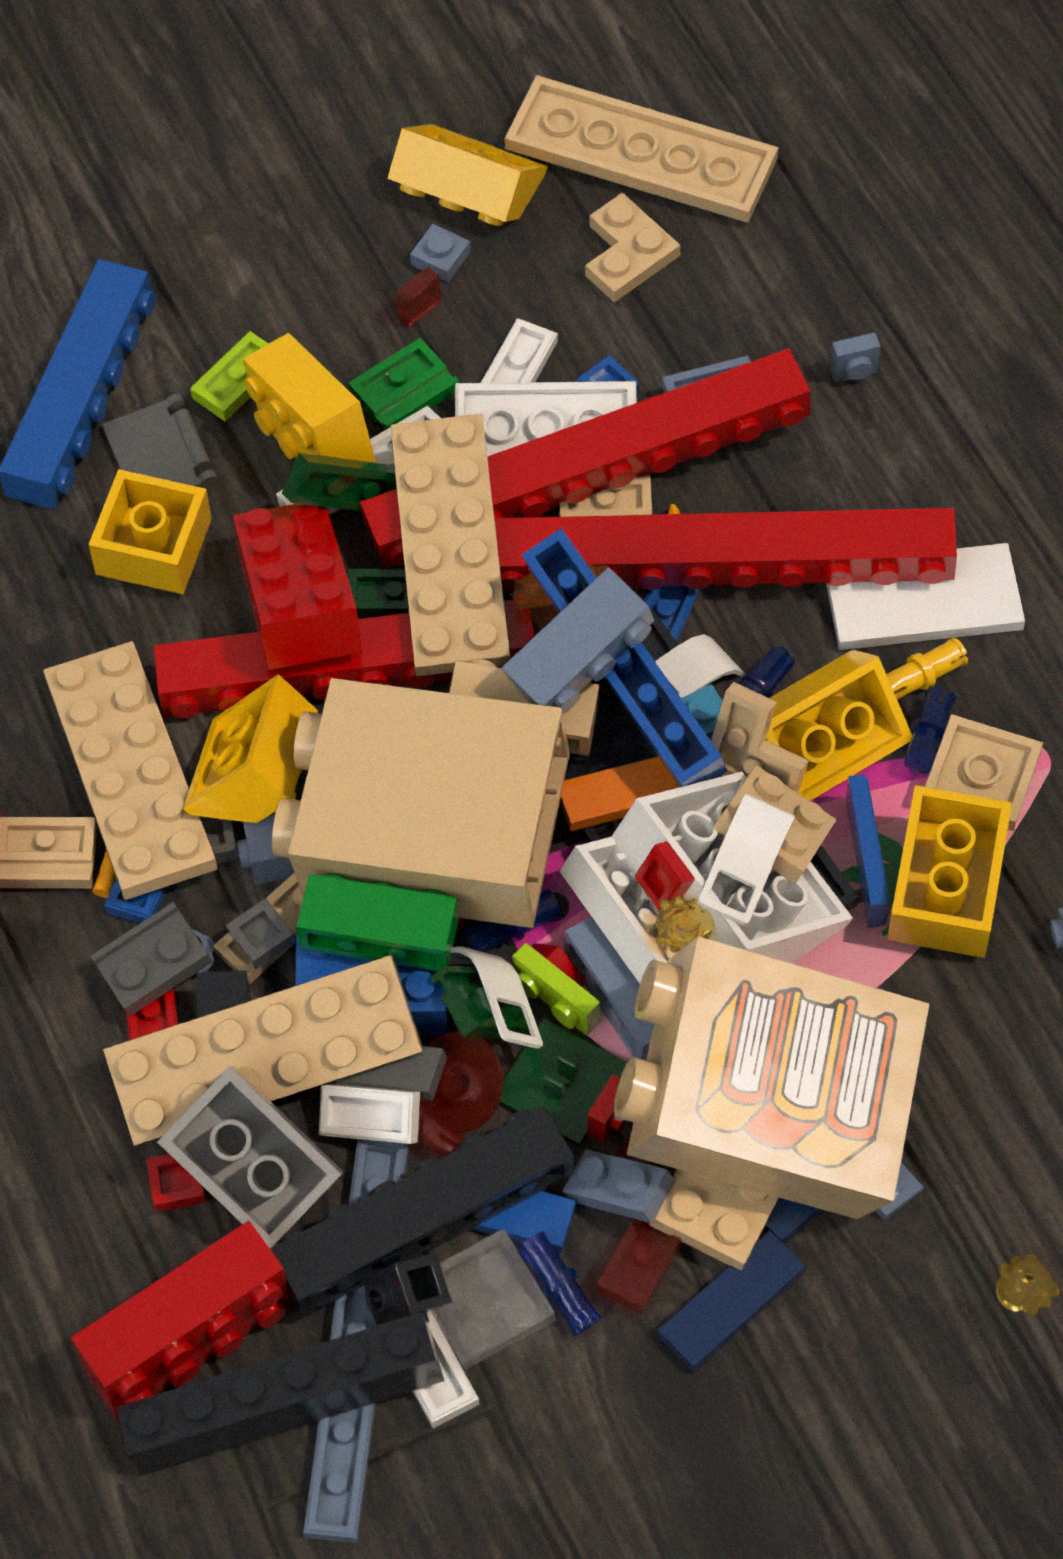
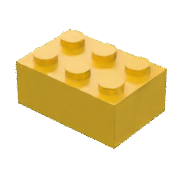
M290 333L283 335L243 358L248 375L244 379V384L258 408V411L254 412L255 420L266 436L272 434L277 439L281 450L287 458H297L299 453L376 463L360 401Z
M915 785L887 940L985 958L1012 802Z

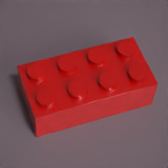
M294 503L269 509L258 508L247 513L233 515L239 560L268 670L362 653L357 607L327 507Z
M248 1220L72 1336L71 1340L84 1373L116 1420L119 1421L116 1407L159 1394L171 1385L180 1387L188 1383L198 1374L201 1365L216 1355L218 1358H222L231 1354L243 1343V1337L258 1327L265 1329L279 1322L287 1313V1308L292 1305L285 1271L250 1220Z

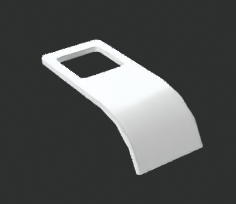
M705 634L688 639L655 661L680 698L706 687L722 676L730 674L741 676L744 673L711 637Z
M745 793L698 898V904L738 924L748 925L795 815ZM718 873L725 874L754 889L745 913L734 910L709 897L710 890Z
M465 947L452 948L451 955L472 960L477 968L501 1038L504 1041L537 1049L543 1046L522 982L513 965L496 955ZM497 1001L519 1006L522 1009L531 1036L507 1029Z

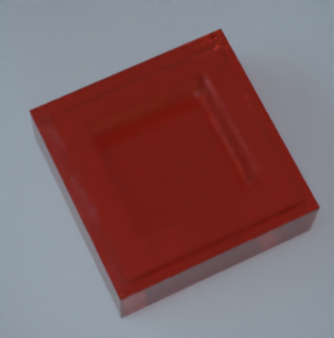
M430 267L425 268L396 292L399 320L409 328L441 303L440 276Z

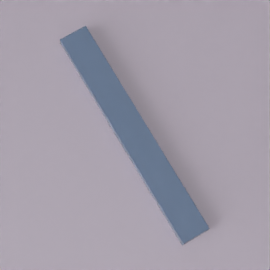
M358 1139L349 1206L367 1198L369 1192L379 1184L389 1180H393L396 1183L406 1177L409 1144ZM363 1286L335 1301L330 1340L376 1326L373 1314L366 1304ZM376 1403L319 1420L304 1526L305 1538L358 1543Z

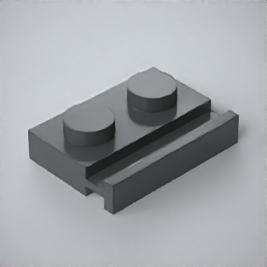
M174 902L90 956L129 1017L213 962Z

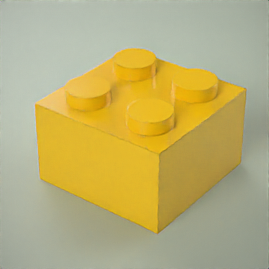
M118 469L89 542L95 574L184 594L212 520L207 490Z

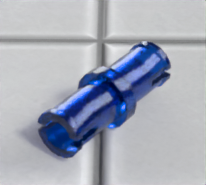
M544 1231L531 1237L517 1249L543 1286L540 1289L541 1294L545 1300L552 1299L572 1328L575 1336L583 1333L602 1319L600 1313H597L589 1298L576 1281L579 1278V1274L574 1267L568 1269L547 1239Z

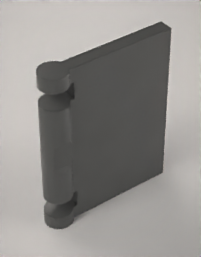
M172 394L164 401L102 424L120 470L200 488H211L218 483L215 471L208 470L211 467L210 459L189 411L183 409L185 401L181 394ZM170 411L175 412L172 416L169 414ZM195 472H198V473H201V474L196 477Z

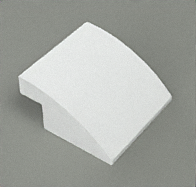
M742 771L636 798L612 837L575 846L560 869L562 876L639 984L651 960L655 959L667 963L670 958L697 936L793 963L835 935L853 919L811 862L795 884L771 868L751 920L746 926L738 924L698 904V898L725 836L714 830L713 827L747 779ZM668 841L695 880L673 911L661 914L634 875L654 845ZM718 873L710 890L709 897L734 910L745 913L754 889L725 874Z

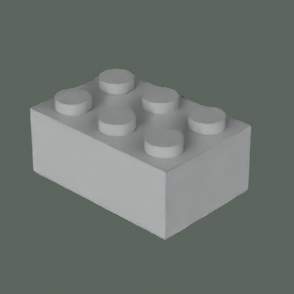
M229 1066L157 1141L242 1224L250 1220L269 1248H272L343 1173L323 1151L234 1066Z

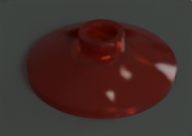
M460 1032L444 1034L427 1046L443 1049L447 1060L433 1101L420 1099L419 1108L431 1124L443 1131L451 1133L470 1132L485 1124L499 1105L503 1091L502 1067L493 1048L482 1038H463ZM467 1075H469L470 1079L468 1091L464 1088V1079Z

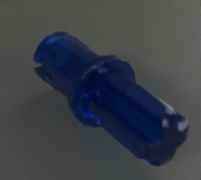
M782 646L772 648L751 674L745 673L741 677V686L767 698L772 697V691L795 665L794 656Z
M932 686L926 690L919 718L913 720L910 727L913 736L904 759V765L914 775L919 773L927 775L931 771L946 730L952 706L956 700L955 694L947 689L943 701L938 703L943 690L942 686Z
M547 888L540 894L533 928L483 921L466 929L464 932L466 942L470 949L485 952L514 937L520 941L525 938V933L561 917L559 903L552 891Z

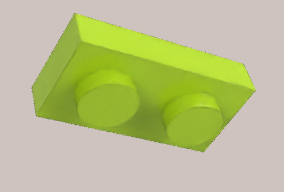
M249 331L190 388L192 399L226 422L251 397L244 384V379L248 375L243 358L269 343Z
M525 943L512 956L513 967L520 977L525 994L532 999L538 996L548 1004L553 1015L561 1024L570 1029L575 1026L588 1036L600 1023L601 1002L530 945Z

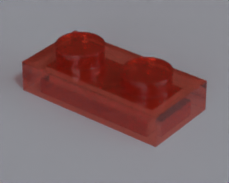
M634 1219L596 1284V1292L642 1315L683 1242H681V1237L674 1234L670 1236L650 1226L649 1222Z

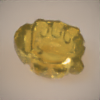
M677 896L674 901L668 899L661 901V910L656 924L659 934L657 944L659 946L667 945L672 953H678L697 936L707 939L712 936L714 920L706 909L703 910L698 904V899L692 898L688 901L683 896ZM680 929V930H682L684 933H683V934H678V933L676 932V930Z
M1029 1253L1025 1258L1015 1255L1011 1257V1264L1002 1263L999 1265L998 1270L1001 1274V1279L997 1282L996 1296L1003 1307L1015 1312L1023 1310L1034 1316L1038 1313L1039 1307L1049 1308L1051 1306L1050 1296L1056 1297L1059 1295V1288L1053 1283L1050 1272L1046 1270L1044 1264L1037 1260L1034 1254ZM1030 1275L1033 1277V1280H1027L1025 1276Z

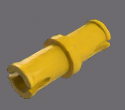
M951 638L946 643L923 655L921 653L913 654L907 658L905 665L886 674L896 699L898 700L919 688L927 690L936 684V679L958 667L968 664V657L964 656L967 652L963 644L957 638Z

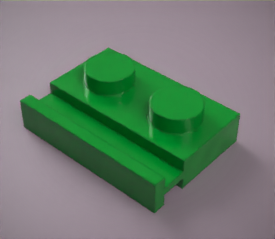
M418 338L348 382V389L360 401L364 411L375 423L378 422L383 427V431H385L391 425L399 423L426 406L433 408L455 394V383H459V380L456 376L452 377L447 371V366L421 338Z

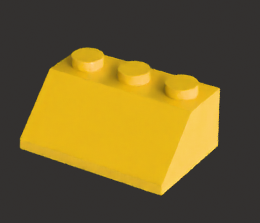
M427 124L402 128L387 179L401 183L400 190L407 194L424 197L425 193L439 197V205L445 208L464 211V207L479 212L478 219L481 221L503 226L504 222L521 217L545 176L548 166L442 127Z
M851 650L769 698L776 701L777 704L766 741L809 760L798 793L809 801L848 779V776L857 774L914 740L879 656Z
M278 674L213 718L183 810L193 816L259 823L274 812L276 813L282 798L295 799V787L298 777L303 771L297 769L294 763V742L298 722L304 711L318 713V710Z

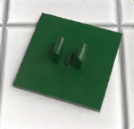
M543 1018L537 1027L543 1046L539 1049L528 1046L524 1047L494 1094L493 1101L514 1112L525 1109L531 1112L543 1105L562 1137L580 1147L587 1136V1114L612 1074L621 1078L627 1062Z

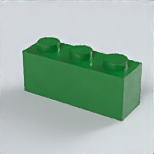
M327 873L323 876L309 874L296 925L299 947L304 950L371 961L392 955L395 965L439 971L443 966H448L458 924L457 897L448 896L446 893L434 889H425L421 892L402 889L386 881H375L372 884L352 881L338 873Z

